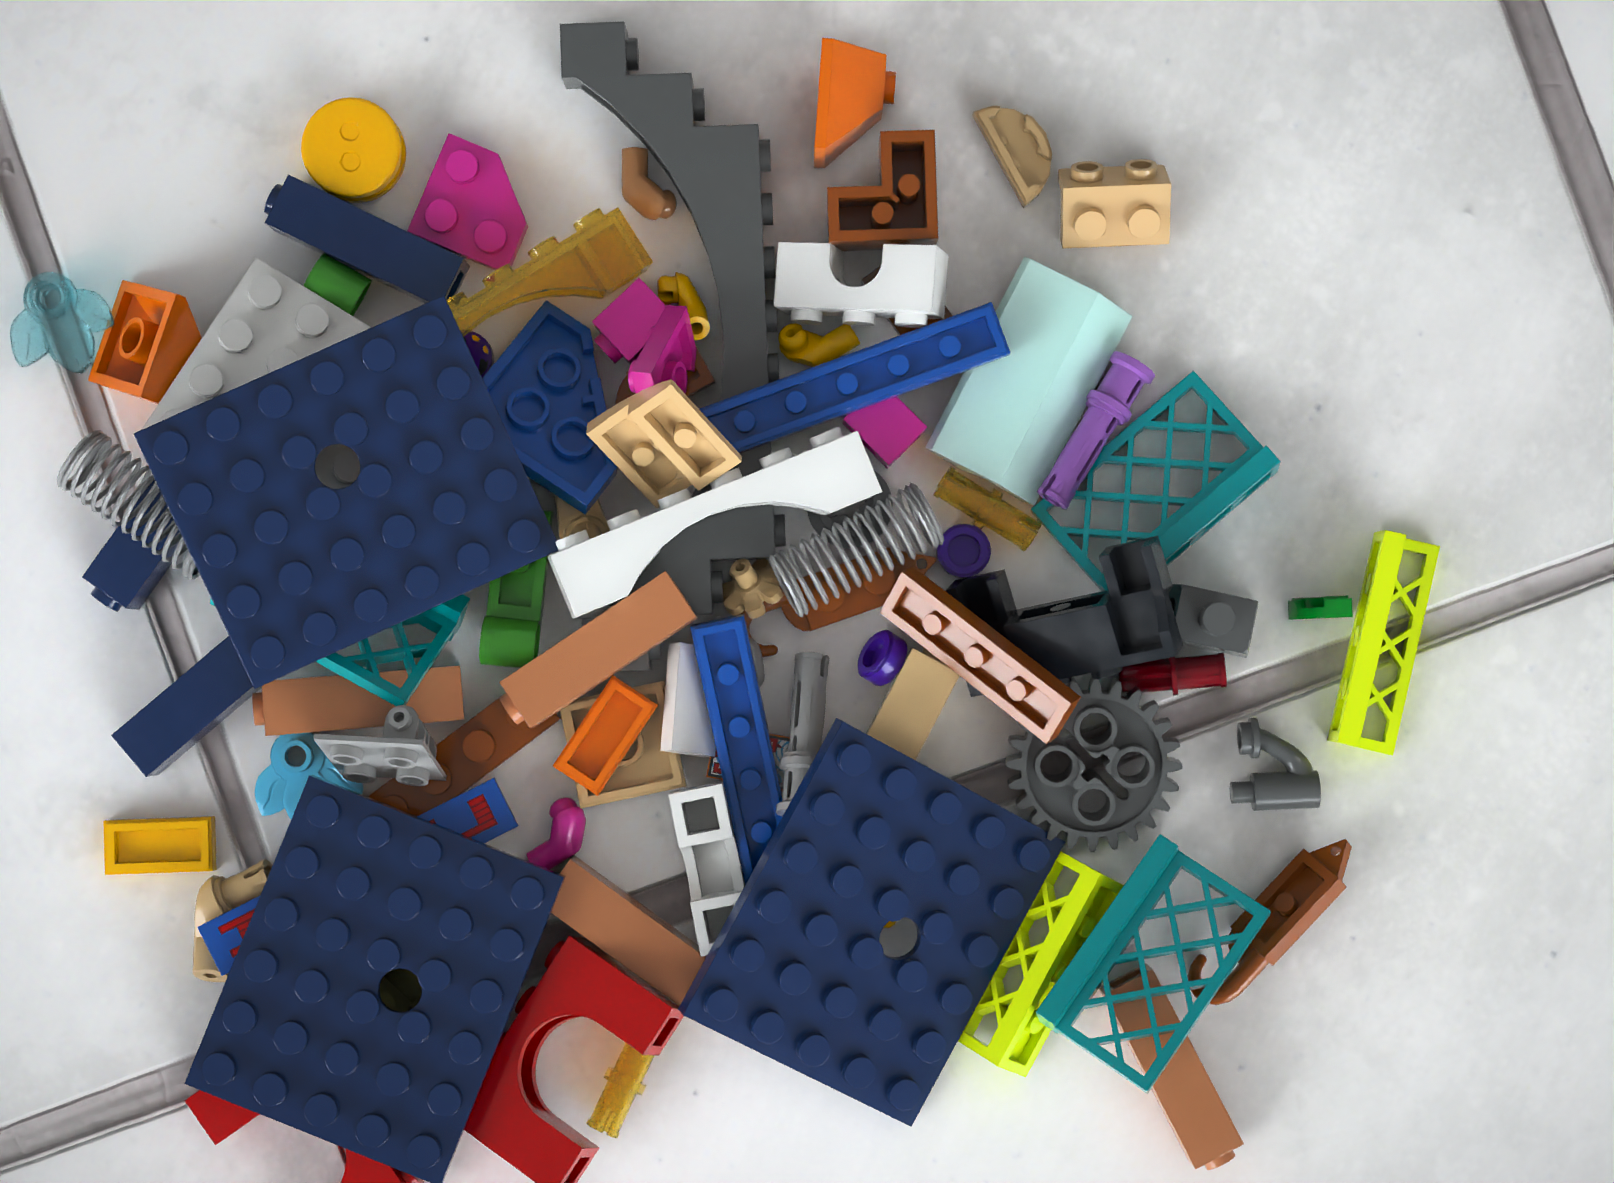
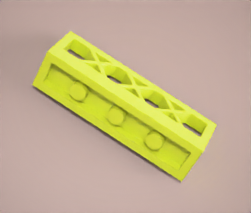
M1388 530L1374 532L1327 741L1393 755L1440 546L1407 539L1405 534ZM1403 550L1424 555L1419 577L1402 587L1397 580ZM1416 588L1412 603L1406 593ZM1399 598L1410 615L1409 623L1405 631L1390 639L1385 628L1391 603ZM1404 640L1402 654L1400 655L1395 645ZM1388 651L1398 667L1397 676L1393 683L1378 691L1373 684L1380 654ZM1393 692L1390 707H1388L1383 697ZM1374 703L1377 704L1386 719L1382 742L1361 737L1367 708Z
M1060 851L958 1041L994 1065L1026 1077L1051 1029L1039 1022L1036 1014L1037 1009L1124 885ZM1066 866L1080 874L1069 895L1056 899L1054 884L1063 867ZM1047 916L1049 933L1043 943L1031 947L1028 934L1034 921ZM1021 964L1024 979L1019 989L1005 995L1003 979L1008 969ZM996 1012L998 1028L987 1045L973 1035L983 1016Z

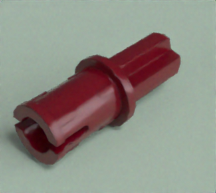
M1224 652L1214 655L1177 658L1174 656L1124 666L1123 670L1118 673V679L1121 681L1122 687L1121 692L1127 694L1137 686L1142 693L1172 690L1174 696L1178 695V690L1227 687Z

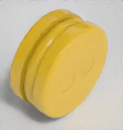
M348 97L325 104L310 118L302 135V159L309 175L325 192L345 202L364 203L378 199L395 186L403 173L406 162V145L403 135L390 115L380 106L369 100Z

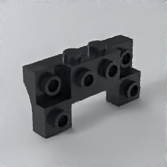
M1158 536L1108 546L1099 555V560L1108 587L1106 591L1016 609L1005 569L955 580L946 589L948 594L1064 684L1069 683L1074 676L1089 673L1092 679L1107 678L1120 673L1124 666L1177 656L1183 647L1169 598V592L1173 585ZM966 681L971 697L983 695Z

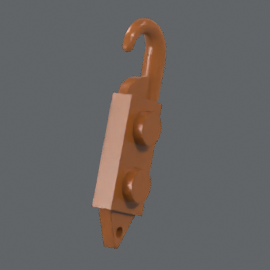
M887 547L886 549L894 564L893 571L887 568L879 552L875 551L874 553L883 570L882 576L876 573L867 555H864L862 557L872 575L871 582L867 581L856 559H852L850 561L862 583L860 588L854 584L845 564L841 563L839 566L849 583L850 593L845 592L833 567H829L827 570L840 593L839 599L833 596L822 572L818 571L815 574L829 599L828 605L824 604L810 575H807L803 578L818 604L817 610L812 608L799 580L796 579L808 605V615L804 614L803 618L799 617L785 594L776 604H769L764 601L765 613L781 608L785 617L794 627L802 631H813L882 607L903 570L914 566L925 575L936 562V558L916 554L915 560H913L906 551H901L905 559L904 565H901L890 547ZM919 559L926 561L924 569L917 567L916 563ZM744 610L741 614L745 615L748 634L752 638L749 626L753 619ZM757 643L760 646L762 657L778 653L776 645Z
M1346 839L1310 853L1303 848L1255 899V901L1269 909L1271 914L1239 959L1237 967L1229 974L1209 1004L1220 1005L1228 1003L1239 996L1269 963L1273 966L1347 888L1342 880L1352 846ZM1244 911L1230 926L1232 930L1229 935L1242 933L1253 918V915ZM1235 943L1228 944L1229 950H1231ZM1199 954L1190 965L1187 975L1188 981L1202 979V968L1207 961L1205 955ZM1204 988L1194 989L1191 992L1194 997L1198 998Z

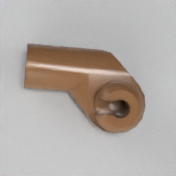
M639 147L623 148L622 195L625 201L644 218L656 220L658 218L667 219L671 217L676 210V197L672 191L662 190L655 182L648 178V149Z

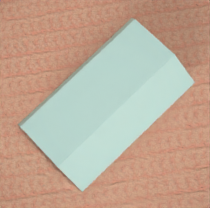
M1024 257L996 310L1010 355L963 373L925 448L957 468L984 478L1020 501L1035 506L1040 496L1037 490L1051 472L1056 460L1067 444L1086 407L1088 393L1090 390H1095L1110 361L1111 355L1119 344L1133 316L1099 292L1030 258Z

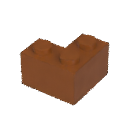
M935 130L880 131L878 143L880 186L827 187L828 243H831L841 251L883 250V244L936 245L938 241Z

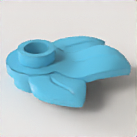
M314 733L280 735L275 740L271 748V764L258 776L255 786V799L262 816L272 815L286 809L289 818L292 819L309 775L317 776L359 794L363 793V783L346 780L343 778V775H340L314 741ZM295 745L302 747L306 753V760L301 766H294L288 759L289 750Z

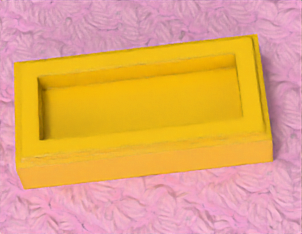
M215 816L103 821L105 875L217 870Z

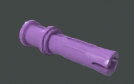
M1115 351L1111 355L1110 362L1112 366L1098 389L1090 390L1086 397L1088 409L1083 419L1065 445L1051 472L1037 490V493L1043 499L1057 507L1060 506L1064 510L1068 509L1077 489L1089 473L1116 426H1121L1129 421L1132 416L1129 409L1143 385L1151 384L1155 378V374L1151 369L1125 353Z

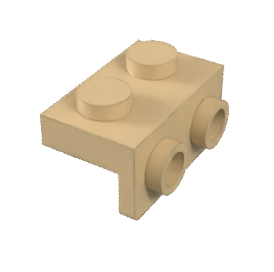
M1147 159L1130 160L1125 163V166L1103 167L1102 164L1097 162L1083 161L1073 164L1071 168L1058 170V182L1061 189L1060 241L1062 249L1169 244L1171 182L1164 165H1157L1156 162Z

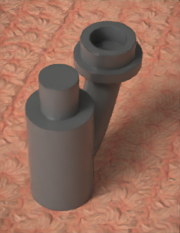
M1249 718L1248 722H1239L1237 725L1239 754H1249L1251 758H1259L1260 750H1263L1284 764L1287 772L1251 773L1250 781L1230 782L1231 803H1251L1253 811L1319 808L1321 802L1320 778L1318 771L1313 770L1307 757L1289 742L1259 728L1257 718Z

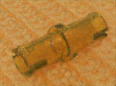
M952 466L948 468L933 493V496L936 498L939 497L973 518L971 524L977 528L982 529L986 526L1017 545L1022 551L1029 547L1038 533L1036 530H1039L1042 525L1041 521L1033 519L1002 500L1003 493L993 488L989 492L955 471V468Z
M625 1043L614 1068L608 1067L604 1078L608 1081L591 1117L586 1122L588 1126L601 1133L605 1131L610 1137L618 1138L619 1131L636 1095H642L647 1086L643 1083V1080L653 1061V1055H642Z

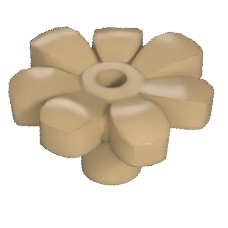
M747 559L735 561L729 570L733 581L723 584L724 607L729 614L734 616L740 615L745 610L751 619L761 617L766 612L764 601L769 604H776L784 596L767 559H757L752 565Z

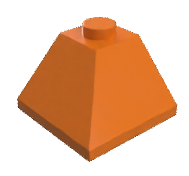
M822 38L814 168H826L881 120L883 104H894L896 72L886 71V54L840 40Z
M122 280L88 381L159 404L202 339L186 297Z

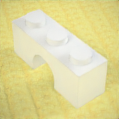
M778 242L774 307L791 315L790 321L798 324L819 325L823 323V316H841L843 324L874 326L876 317L895 318V325L901 327L921 328L927 326L928 319H944L949 255L937 245L883 244L882 264L876 277L863 286L850 287L847 285L843 273L844 252L831 243Z
M723 781L676 790L668 794L678 846L681 848L691 896L690 906L701 957L708 955L745 887Z

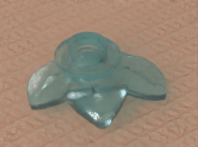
M56 272L40 273L28 282L24 290L23 303L25 309L11 324V347L14 357L21 367L30 366L49 353L52 359L65 369L77 374H83L87 371L95 355L93 332H101L114 325L111 309L101 295L91 290L76 289L73 282L66 276ZM57 290L60 295V302L55 308L49 309L45 304V297L50 291Z

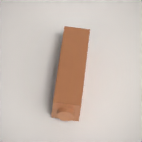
M664 571L500 681L499 683L506 693L500 696L499 699L517 725L525 720L529 728H534L698 619V616L669 573Z
M460 666L430 668L406 705L416 711L423 723L464 720ZM406 670L379 672L381 678L399 688L403 686L408 678ZM340 675L274 680L263 685L261 693L252 694L255 726L265 725V736L382 727L385 724L388 712L396 707Z
M574 855L559 873L566 877L551 913L680 1006L706 956H700L698 944Z
M1145 963L1150 988L1160 987L1161 984L1155 972ZM1140 967L1109 982L1111 995L1143 990ZM1103 985L1099 988L1102 996L1104 997L1105 991ZM1167 995L1152 997L1157 1027L1180 1023ZM1146 998L1113 1004L1116 1021L1122 1033L1151 1028ZM1173 1033L1159 1035L1162 1049ZM1153 1036L1126 1041L1144 1075L1157 1058ZM1187 1036L1151 1090L1192 1166L1195 1169L1205 1166L1207 1170H1212L1232 1160L1235 1157L1233 1150L1244 1145Z

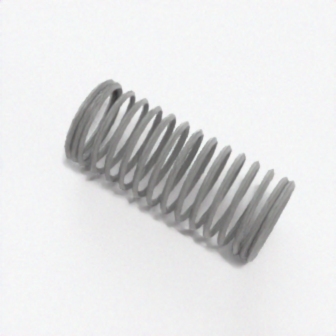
M101 430L89 433L77 444L63 463L57 477L58 487L62 488L63 491L71 490L73 498L81 497L83 505L91 504L92 512H101L102 519H111L112 526H121L122 533H131L132 540H141L142 547L144 548L151 547L153 555L162 554L163 562L172 561L173 569L182 568V574L188 577V580H194L199 577L200 573L189 550L184 561L178 565L176 564L177 558L188 548L184 544L185 542L180 532L175 536L178 527L174 520L164 530L172 517L169 508L153 524L160 511L166 505L163 495L160 496L151 510L143 517L151 502L160 492L156 481L145 498L132 511L140 496L155 480L154 476L151 475L149 466L141 468V458L131 461V451H125L121 454V444L111 446V437H107V434ZM97 441V443L92 447V449L81 462L76 473L68 480L69 475L71 474L74 466L77 464L79 459L89 449V447ZM116 450L114 457L112 458L108 466L101 473V475L90 485L93 477L95 476L100 466L111 455V453ZM126 457L124 464L122 465L118 473L111 480V482L100 492L102 486L104 485L109 475L112 473L115 467ZM136 464L134 471L132 472L128 480L121 487V489L111 498L113 492L115 491L120 481L127 474V472ZM146 472L144 478L142 479L138 487L135 489V491L121 505L122 501L126 497L131 487L142 476V474ZM85 482L82 491L75 493V488ZM95 489L92 498L85 500V496ZM105 496L102 506L95 507L96 502ZM115 503L112 513L105 514L106 509ZM126 509L122 520L116 522V516ZM136 516L133 526L126 529V523ZM147 522L143 534L136 536L137 529ZM158 528L153 541L146 543L147 537ZM168 535L163 548L156 550L157 544ZM179 541L173 555L167 558V551Z
M910 483L909 486L905 485L904 490L898 489L897 498L888 494L886 504L877 500L875 509L866 505L864 515L855 511L854 521L844 517L843 527L834 522L832 532L823 528L821 538L812 533L810 537L811 545L804 539L800 541V550L790 544L789 556L779 550V553L775 552L774 555L770 554L769 561L774 574L790 605L799 617L803 618L804 614L808 615L809 608L790 568L799 580L812 608L817 610L818 604L802 576L794 553L808 571L824 604L828 605L829 603L827 594L813 571L805 547L817 562L833 596L837 599L840 596L831 575L821 559L816 541L829 558L845 592L850 593L851 588L832 554L827 536L839 551L854 584L859 588L861 587V580L843 549L837 529L848 542L866 580L871 582L872 575L852 539L848 524L858 535L876 573L879 576L883 575L882 567L862 532L859 518L870 531L885 565L889 570L893 571L894 564L873 527L869 511L880 524L891 551L901 565L905 563L904 556L883 520L880 506L890 517L897 536L911 559L915 560V551L903 527L894 515L891 501L900 510L907 529L919 551L925 554L927 550L917 527L904 507L902 495L906 498L914 519L931 547L936 549L938 545H943L944 536L939 522L917 485Z

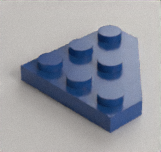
M546 300L482 379L527 476L586 515L614 479L618 467L586 434L587 423L607 410L601 379L598 377L591 330Z

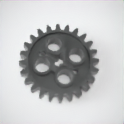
M1072 677L1068 686L1080 695L1081 698L1063 728L1067 729L1092 757L1098 758L1102 755L1101 761L1106 771L1128 791L1127 797L1120 798L1094 769L1090 768L1084 772L1086 767L1081 756L1059 735L1048 744H1045L1019 722L1018 724L1026 731L1025 736L1011 735L1008 738V742L1015 749L1020 750V754L1006 757L1005 764L1006 767L1020 770V773L1009 778L1007 782L1009 789H1025V792L1015 800L1018 810L1034 806V810L1028 818L1030 823L1037 826L1045 820L1048 821L1046 827L1048 840L1051 841L1061 831L1066 832L1067 848L1072 849L1081 836L1086 838L1090 852H1095L1099 837H1106L1111 848L1115 850L1118 847V833L1124 831L1130 839L1136 842L1138 841L1136 824L1141 821L1152 829L1156 827V823L1150 814L1153 808L1169 812L1170 806L1161 794L1163 791L1175 792L1179 790L1177 782L1167 777V773L1181 770L1182 763L1178 759L1167 757V753L1179 748L1180 742L1177 738L1173 737L1162 738V735L1171 728L1172 723L1168 717L1152 720L1160 706L1155 700H1152L1140 707L1138 704L1142 691L1137 686L1131 689L1124 697L1121 695V681L1118 678L1112 680L1106 691L1101 690L1099 679H1092V677L1089 681L1088 690H1081L1075 678ZM1093 713L1106 716L1108 718V727L1101 736L1089 738L1080 733V724L1084 717ZM1051 751H1062L1069 756V765L1060 774H1047L1040 768L1041 760ZM1128 752H1139L1145 756L1144 768L1136 775L1126 776L1118 772V762ZM1098 789L1106 793V803L1097 812H1084L1078 807L1079 798L1087 790Z

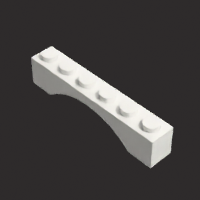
M840 427L834 428L810 438L809 441L813 449L793 457L789 447L759 459L762 470L742 477L739 468L730 470L710 483L712 488L710 491L692 497L689 489L686 488L657 500L661 510L641 518L638 510L634 509L608 520L609 532L590 539L585 529L556 541L559 552L550 555L548 560L572 618L627 597L642 570L661 547L682 530L707 516L738 507L760 505L800 508L825 516L881 493L882 489L858 431L843 436Z

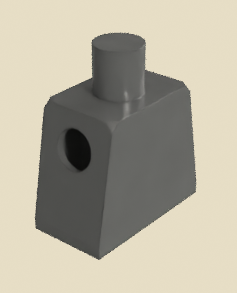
M1172 584L1173 588L1169 592V598L1172 606L1175 601L1174 615L1183 644L1247 658L1258 610V601L1189 585Z

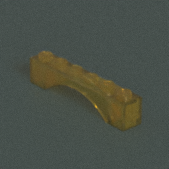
M618 207L606 215L598 208L573 224L576 233L560 243L555 236L544 240L528 252L531 258L529 262L515 270L508 263L493 271L482 280L486 287L469 298L462 291L446 301L464 337L488 318L518 304L548 297L579 296L603 299L645 273L653 261Z

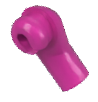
M563 797L551 805L549 814L553 820L550 839L526 853L529 862L550 870L580 850L586 817L583 809H580L572 798Z

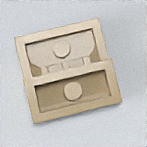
M672 379L648 387L626 398L587 423L586 434L656 508L660 507L657 500L684 490L691 485L699 491L742 462L740 453Z

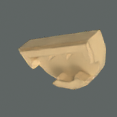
M990 106L974 111L972 116L1024 208L1039 196L1050 175L1052 150L1046 132L1032 116L1024 115L1014 109Z

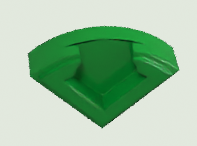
M1348 595L1292 598V601H1288L1289 620L1353 617L1352 598H1348Z

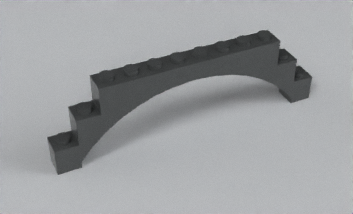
M624 21L560 24L561 76L566 89H582L613 113L646 146L673 182L697 227L709 257L719 298L724 343L720 401L779 380L778 353L768 354L767 332H778L777 308L774 307V300H766L765 279H775L774 246H764L763 225H773L772 193H762L761 172H771L770 139L759 140L758 124L695 126V121H705L704 88L694 89L692 73L629 75V71L639 70L638 39L628 38ZM771 443L740 453L742 462L730 470L739 468L742 477L762 470L759 459L772 454ZM710 484L699 491L695 488L692 497L712 490ZM774 505L738 507L707 516L682 530L661 548L657 556L638 577L629 595L664 571H667L696 615L714 614V603H723L724 598L722 570L712 571V561L769 559L770 554H775V547L786 546L785 514L774 515ZM624 598L613 602V603H612L607 609H605L603 612H605L606 610H608L609 608H611L612 606H614L615 604H617L618 602H620V601L623 600ZM582 618V626L594 618ZM661 643L618 672L652 670V659H661Z

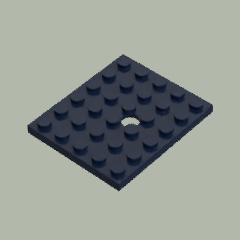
M444 295L134 433L135 439L254 689L558 551L555 543L557 539ZM334 444H341L351 448L358 456L360 462V472L357 479L350 486L342 489L330 488L323 484L318 478L315 469L319 453L326 447Z
M836 718L678 1010L683 1016L912 1127L1063 848L1065 841L1057 836L1051 841L1048 840V832ZM904 917L911 919L917 928V940L914 947L907 954L900 957L885 955L883 947L879 942L883 927L889 921H899Z
M309 775L184 1084L427 1182L443 1183L566 876L317 776ZM406 969L418 977L419 984L422 987V995L420 1001L413 1009L403 1012L395 1011L387 1007L382 1001L380 983L389 971Z

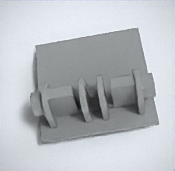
M407 705L396 706L388 712L385 718L383 737L314 734L313 736L314 741L340 775H343V778L352 782L372 783L376 777L396 778L398 782L405 785L425 786L429 783V780L446 781L447 778L444 770L436 760V742L419 719L416 711Z

